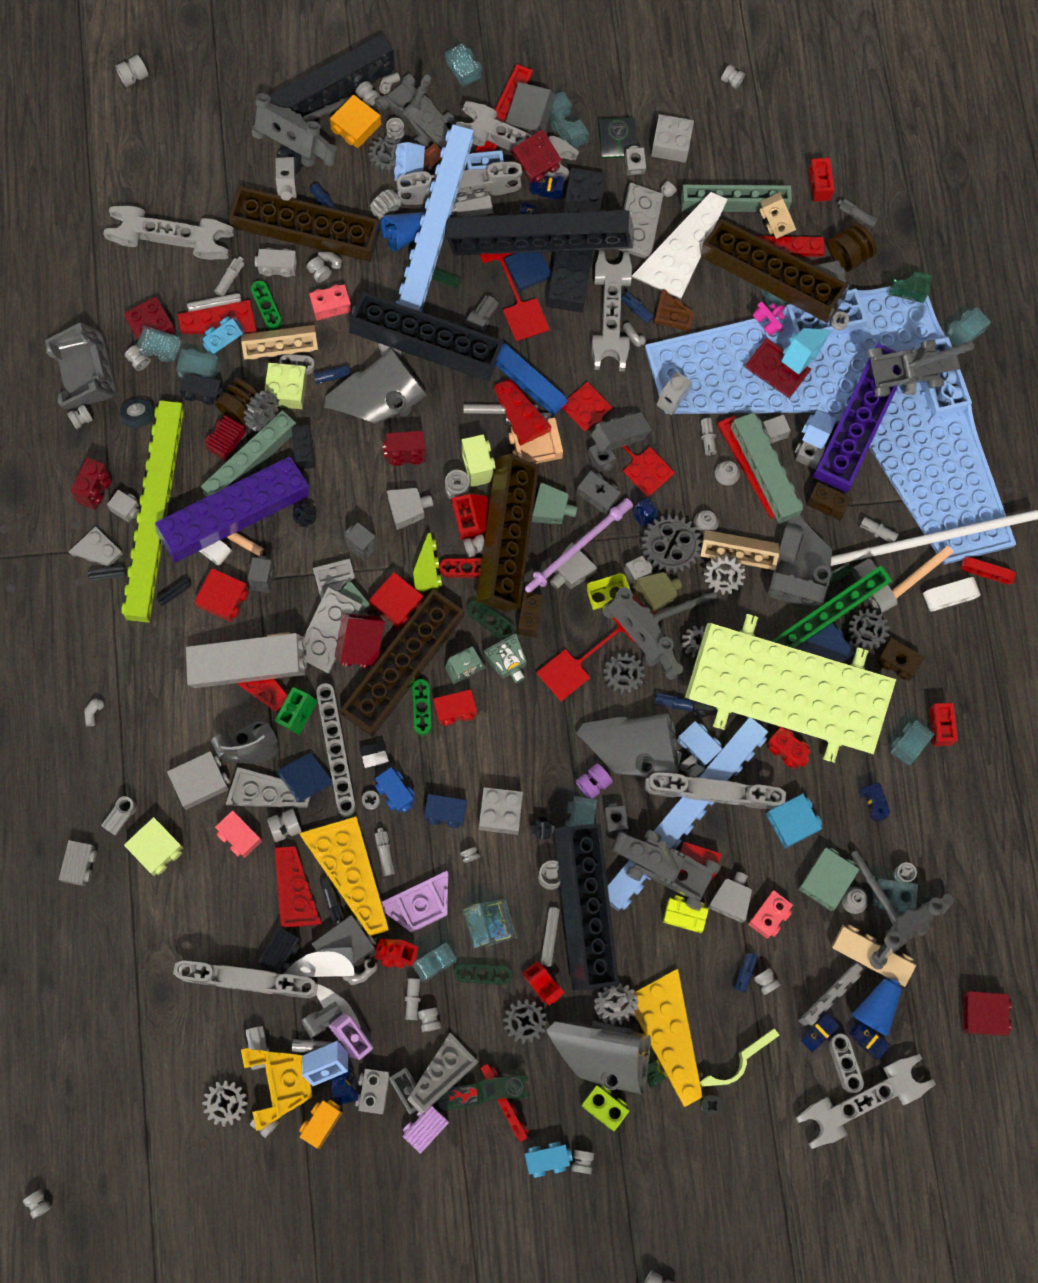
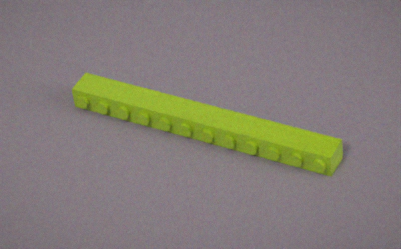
M159 401V406L155 408L156 424L152 425L153 442L150 441L149 453L151 454L150 459L146 461V470L148 472L147 477L143 479V488L145 490L144 494L140 496L142 508L141 512L137 514L139 526L138 530L134 532L136 544L135 548L131 550L133 562L132 566L128 568L130 580L129 584L125 586L126 602L122 604V614L130 621L150 623L163 545L156 533L155 522L167 517L184 416V407L182 403Z

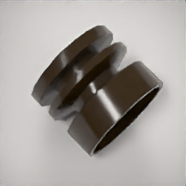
M854 223L850 228L845 229L843 233L837 234L829 241V250L834 261L839 260L840 265L844 267L846 272L857 268L862 262H866L877 253L873 236L860 223Z
M235 378L231 382L232 385L227 387L229 394L223 392L214 403L224 416L227 415L246 427V421L244 420L246 416L244 411L248 409L246 404H249L251 402L250 398H255V394L258 392L245 381Z

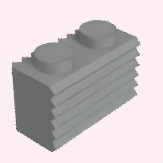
M69 840L59 880L65 883L86 886V882H89L92 876V870H90L91 862H95L97 855L95 847L90 844Z

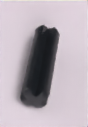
M125 566L88 570L90 581L126 576Z
M184 577L157 596L156 599L161 606H164L190 588L192 584L188 578Z

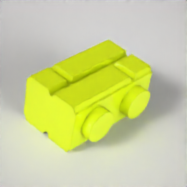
M674 896V898H669L663 923L702 933L709 908L704 907L705 904L702 903L703 905L698 912L685 905L686 899L683 897Z

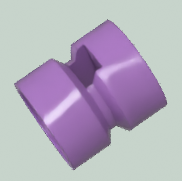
M598 763L588 770V774H583L576 780L580 790L590 800H593L600 794V789L605 790L613 783L609 774Z

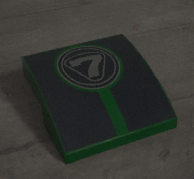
M635 118L600 120L602 159L625 158L626 149L631 146H637Z

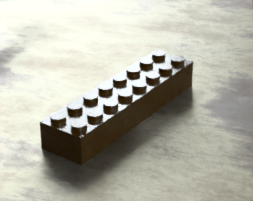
M241 186L238 187L229 215L230 225L234 229L371 262L380 233V222L378 219L295 199L283 200L281 196Z
M723 219L718 222L702 244V258L826 323L830 321L846 298L849 284Z
M512 454L496 458L476 599V602L504 612L520 609L539 470L538 465Z
M433 589L341 708V715L373 738L464 618V610Z

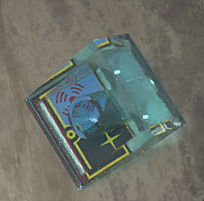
M506 899L478 903L462 910L473 949L516 938Z

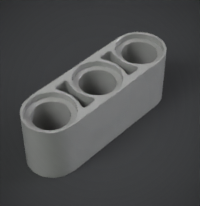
M867 559L852 567V573L856 580L859 581L877 567L871 559ZM888 585L868 598L875 610L880 614L898 604L894 593Z
M844 1034L832 1036L829 1039L828 1045L842 1088L848 1093L861 1091L864 1085L863 1078L849 1038ZM837 1038L843 1041L842 1049H838L835 1046ZM843 1058H847L850 1061L848 1069L843 1068L841 1064ZM850 1078H854L857 1082L855 1089H851L848 1085Z

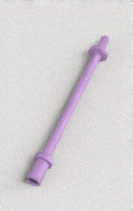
M624 498L616 507H612L605 519L542 573L534 572V580L525 587V591L528 593L532 592L538 585L545 587L547 585L546 579L610 523L614 520L620 521L623 515L633 507L632 502Z

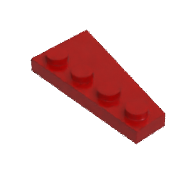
M250 300L177 314L182 334H205L204 332L214 326L217 329L221 326L220 321L228 316L230 319L234 316L237 318L246 331L243 334L257 333Z
M511 379L495 385L494 391L506 412L507 419L510 420L512 430L517 435L520 446L551 432L552 426Z
M275 679L237 683L277 713L281 710L288 697V694Z
M295 846L275 848L281 928L321 925Z
M484 1065L480 1069L488 1083L494 1082V1096L518 1141L521 1142L527 1139L526 1133H528V1130L523 1121L519 1123L516 1117L518 1112L514 1104H509L506 1099L508 1093L504 1085L499 1086L496 1080L499 1076L494 1066Z

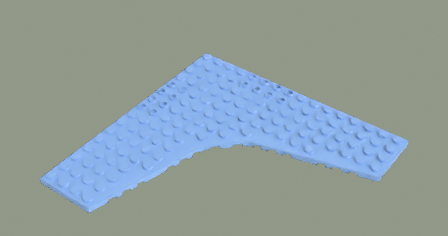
M918 279L880 289L848 290L846 298L836 311L845 312L849 317V322L844 330L834 329L831 325L832 318L826 323L790 304L782 312L785 316L782 321L779 317H776L785 330L781 333L778 331L772 336H769L763 329V327L771 322L768 318H765L761 323H758L756 319H751L647 344L644 348L659 397L662 389L676 372H679L692 382L691 392L674 414L816 413L819 410L836 418V424H838L869 360L867 351L874 349L877 343L896 352L921 349L920 343L928 340H935L936 348L934 352L951 349L952 345L949 337L945 336L936 319L923 280ZM838 318L836 322H841L842 324L844 320H840V318ZM803 328L830 330L831 333L821 351L808 365L812 369L790 399L745 368L747 362L766 338L785 350L791 344L789 340L795 332L799 333ZM961 370L939 373L938 375L944 381V386L929 389L928 382L917 383L915 395H906L904 393L905 385L898 386L869 447L924 535L1006 517L976 431L971 407L972 401ZM1010 526L930 544L936 554L947 545L953 550L954 553L942 562L945 565L961 561L966 557L972 558L1015 547L1016 542Z

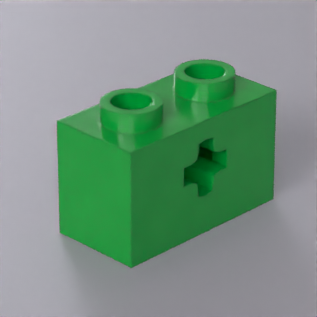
M293 687L274 721L283 728L300 735L318 701L309 694Z

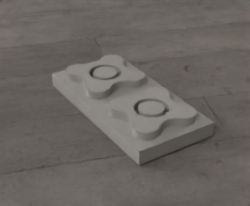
M633 183L628 185L624 210L630 211L634 226L633 249L617 250L629 252V254L648 259L651 256L663 199L662 193Z
M331 587L327 588L303 637L306 643L304 657L307 663L330 673L336 661L335 652L342 613L359 614L363 606L362 603Z

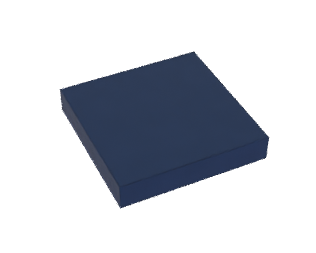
M541 252L516 253L504 258V262L519 291L552 278V273Z
M312 753L278 770L279 777L298 802L332 785V780Z

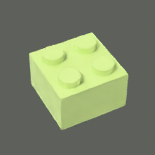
M268 363L265 392L269 391L277 397L276 401L279 404L276 407L303 409L307 381L306 367Z
M484 435L462 439V456L467 475L469 476L470 487L491 483L494 475L495 462L493 457L491 458L489 440L485 441Z

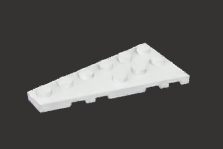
M710 192L632 275V278L661 291L665 289L668 291V294L682 299L701 258L702 244L715 228L727 203V199Z

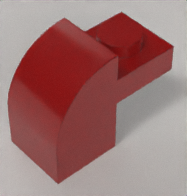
M538 961L522 973L529 985L545 1004L551 1005L564 994L562 988L551 978L547 970Z

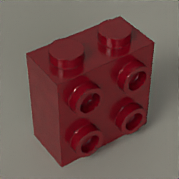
M543 129L512 148L513 157L517 163L521 164V169L530 183L534 181L536 183L540 182L545 178V174L549 172L554 173L560 168L562 159Z
M157 297L123 313L143 351L155 347L157 343L163 340L171 339L176 334L173 324Z
M424 431L386 433V440H383L384 458H388L389 465L401 466L405 463L419 465L422 462H426Z
M86 458L70 491L78 504L96 510L97 505L99 506L102 503L103 493L105 489L110 487L112 479L104 464Z
M965 992L963 1034L1008 1036L1012 1030V1022L1009 1020L1012 1001L1009 999V994Z

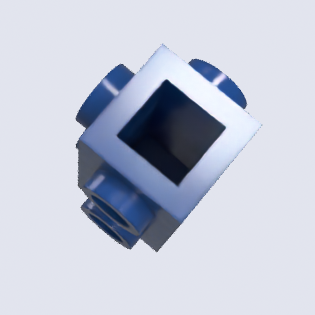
M391 767L375 778L377 783L375 788L380 795L385 794L388 798L386 803L392 811L396 810L398 814L401 811L405 813L413 807V796L415 794L409 786H404L402 783L404 778L398 770L394 772Z

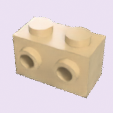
M780 192L760 201L762 208L759 209L763 219H768L767 228L770 234L774 233L776 239L796 230Z

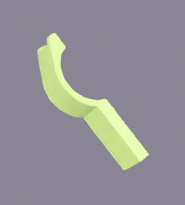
M775 1029L770 1030L739 1053V1069L733 1077L728 1080H719L709 1075L700 1081V1085L702 1087L727 1085L737 1081L745 1071L747 1059L779 1036L778 1032Z

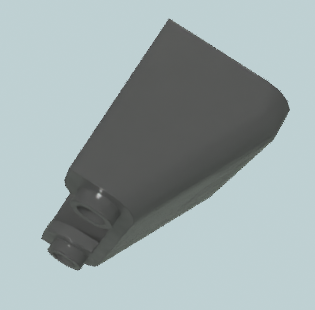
M80 322L45 340L46 352L51 358L58 360L65 391L58 394L60 407L72 409L81 405L85 406L109 400L117 396L105 339L100 331Z

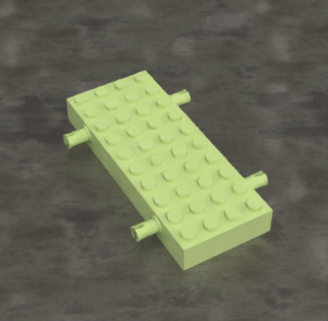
M746 614L744 626L740 632L707 623L685 698L717 707L718 712L713 727L725 730L728 715L734 712L827 740L828 745L823 757L827 761L835 763L839 746L842 745L874 754L896 679L873 673L863 668L868 650L856 648L853 663L847 665L755 637L753 633L759 617Z

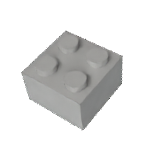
M659 114L651 157L686 163L694 120Z
M484 787L479 830L518 835L523 792Z

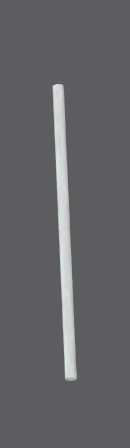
M1038 510L835 555L831 557V566L1037 520Z

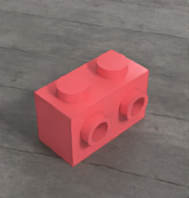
M345 284L334 285L329 289H318L313 291V293H309L316 321L352 312Z
M234 811L229 813L215 827L219 831L216 835L224 843L228 841L232 845L230 849L237 857L241 854L245 858L262 842Z
M772 891L748 925L766 939L771 935L775 937L781 929L778 926L782 920L786 921L792 914L790 909L793 904L777 892Z

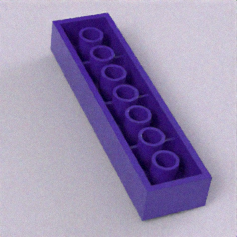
M879 343L875 346V348H882L883 355L896 353V351ZM871 359L868 360L813 475L814 478L846 493L857 475L898 386L890 387V395L883 397L875 396L876 384ZM897 365L893 366V373L899 375L901 372L900 367Z
M288 457L155 522L156 533L174 563L308 497L309 485L291 457Z

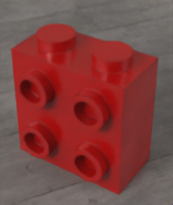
M211 569L194 602L198 608L232 622L233 618H237L239 615L240 605L242 601H246L249 591L246 583Z
M394 572L370 598L369 603L373 609L396 628L400 629L402 625H406L411 618L410 616L416 612L424 599L423 595Z

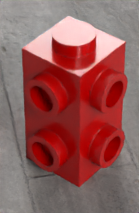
M780 727L766 744L769 747L768 750L775 756L779 755L784 759L783 762L789 768L797 769L799 766L804 767L810 760L808 757L811 753L809 746L805 742L798 741L793 737L794 734L789 729Z
M380 939L374 958L380 960L383 966L389 968L395 966L403 969L404 966H413L419 947L404 940Z

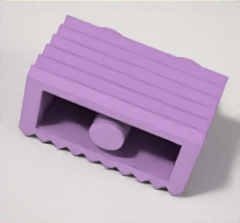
M343 1013L329 1024V1028H331L340 1044L350 1054V1057L360 1060L373 1049V1046L351 1015Z
M432 1106L422 1115L419 1112L417 1114L419 1119L414 1124L410 1122L402 1130L405 1132L402 1137L420 1154L449 1123Z

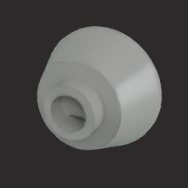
M731 461L721 462L715 469V478L723 485H733L740 477L738 466Z
M708 510L698 512L693 519V526L697 527L696 531L703 535L705 530L715 532L719 525L717 516Z
M850 887L845 892L841 902L846 911L858 914L867 908L868 896L863 889Z

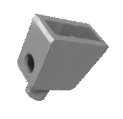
M294 157L276 158L277 193L283 200L297 199ZM283 171H288L289 175L284 176Z
M676 372L662 389L657 406L672 416L691 392L692 382L679 372Z
M417 488L387 491L396 530L424 518L423 508L433 506L431 495L420 497Z
M571 543V544L566 548V550L562 553V555H563L567 550H569L574 544ZM579 550L554 572L556 576L550 580V583L556 589L564 583L568 588L572 589L596 573L597 567Z
M737 872L733 881L725 879L708 905V908L743 923L746 920L752 889L744 886L748 876Z

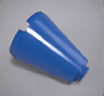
M426 212L386 215L383 217L384 219H381V232L383 238L387 237L389 241L387 246L393 252L399 251L415 240L417 232H420L422 228L420 226L421 217Z
M889 978V980L883 979L853 1012L852 1016L888 1037L902 989L899 987L901 983L892 978Z

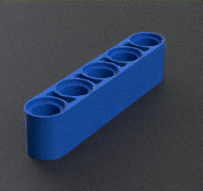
M503 344L496 366L549 413L555 415L568 403L566 397L508 345Z

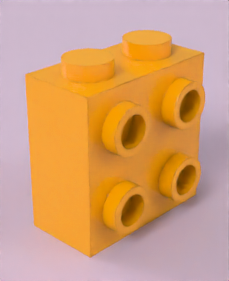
M352 95L330 118L331 130L336 135H341L349 145L359 148L381 125V116L355 95Z
M330 1099L328 1102H317L311 1111L313 1117L310 1121L306 1120L300 1129L302 1133L300 1138L320 1149L343 1113L339 1110L341 1106Z

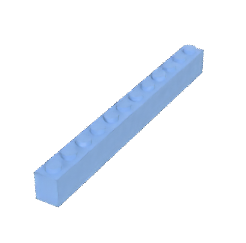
M452 125L451 130L447 131V145L441 151L440 157L442 161L436 167L435 175H437V178L431 184V198H427L425 204L427 211L421 217L420 226L422 228L415 237V243L417 244L415 249L411 250L410 260L412 261L410 267H406L404 274L406 281L405 284H401L399 290L401 297L399 301H396L397 304L420 312L423 310L447 230V220L451 217L474 140V130Z
M749 717L699 778L730 782L729 778L732 775L737 776L743 769L741 764L744 760L749 762L754 756L753 750L755 747H761L767 740L765 735L768 731ZM682 797L654 832L662 836L660 841H665L669 848L676 849L682 842L679 838L684 833L686 835L689 834L694 828L692 825L696 818L700 820L707 812L704 808L708 804L712 806L714 802ZM631 860L627 862L608 885L610 905L617 911L621 908L625 910L632 902L629 898L633 893L638 895L643 889V881L646 878L651 879L645 875L642 876L640 881L626 875L628 868L635 865Z

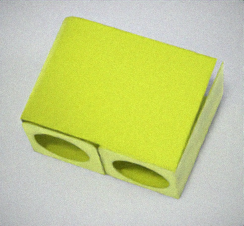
M617 574L588 583L587 594L593 610L602 608L608 602L615 600L609 594L613 587L629 588L625 575ZM597 592L602 593L605 601L594 602L592 595Z

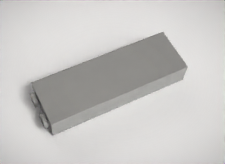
M293 633L186 647L187 685L193 688L305 675V669L307 668V662L304 657V650L306 649L305 640L299 634Z

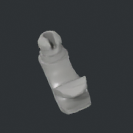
M367 959L364 963L365 970L362 973H354L353 976H342L344 981H348L350 985L365 982L377 970L378 963L376 962L373 968H369L368 964L371 959Z

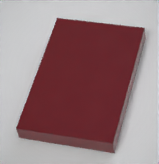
M766 338L747 362L745 368L790 399L812 369L807 366L800 374H797L781 362L785 355L783 353L784 350Z

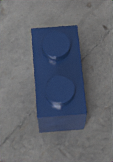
M428 794L424 820L428 821L430 825L439 826V823L447 824L449 828L458 829L459 826L463 827L467 800Z

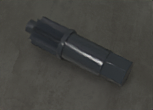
M328 877L322 879L320 884L332 921L334 923L337 922V925L343 922L342 920L345 919L334 885Z

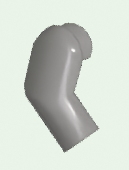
M397 72L382 78L379 86L381 93H389L392 84L400 81Z
M318 252V257H321L324 261L332 262L333 269L341 268L342 259L334 252Z
M631 323L623 325L626 335L630 337L634 346L640 347L645 344V337L643 335L638 336Z
M92 699L85 708L86 726L96 725L95 712L97 709H103V700Z

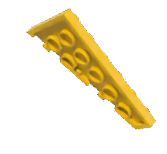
M357 817L299 833L368 935L372 936L388 931Z
M678 969L636 991L639 1009L634 1011L636 1014L635 1018L643 1033L651 1036V1047L682 1105L686 1107L702 1098V1092Z

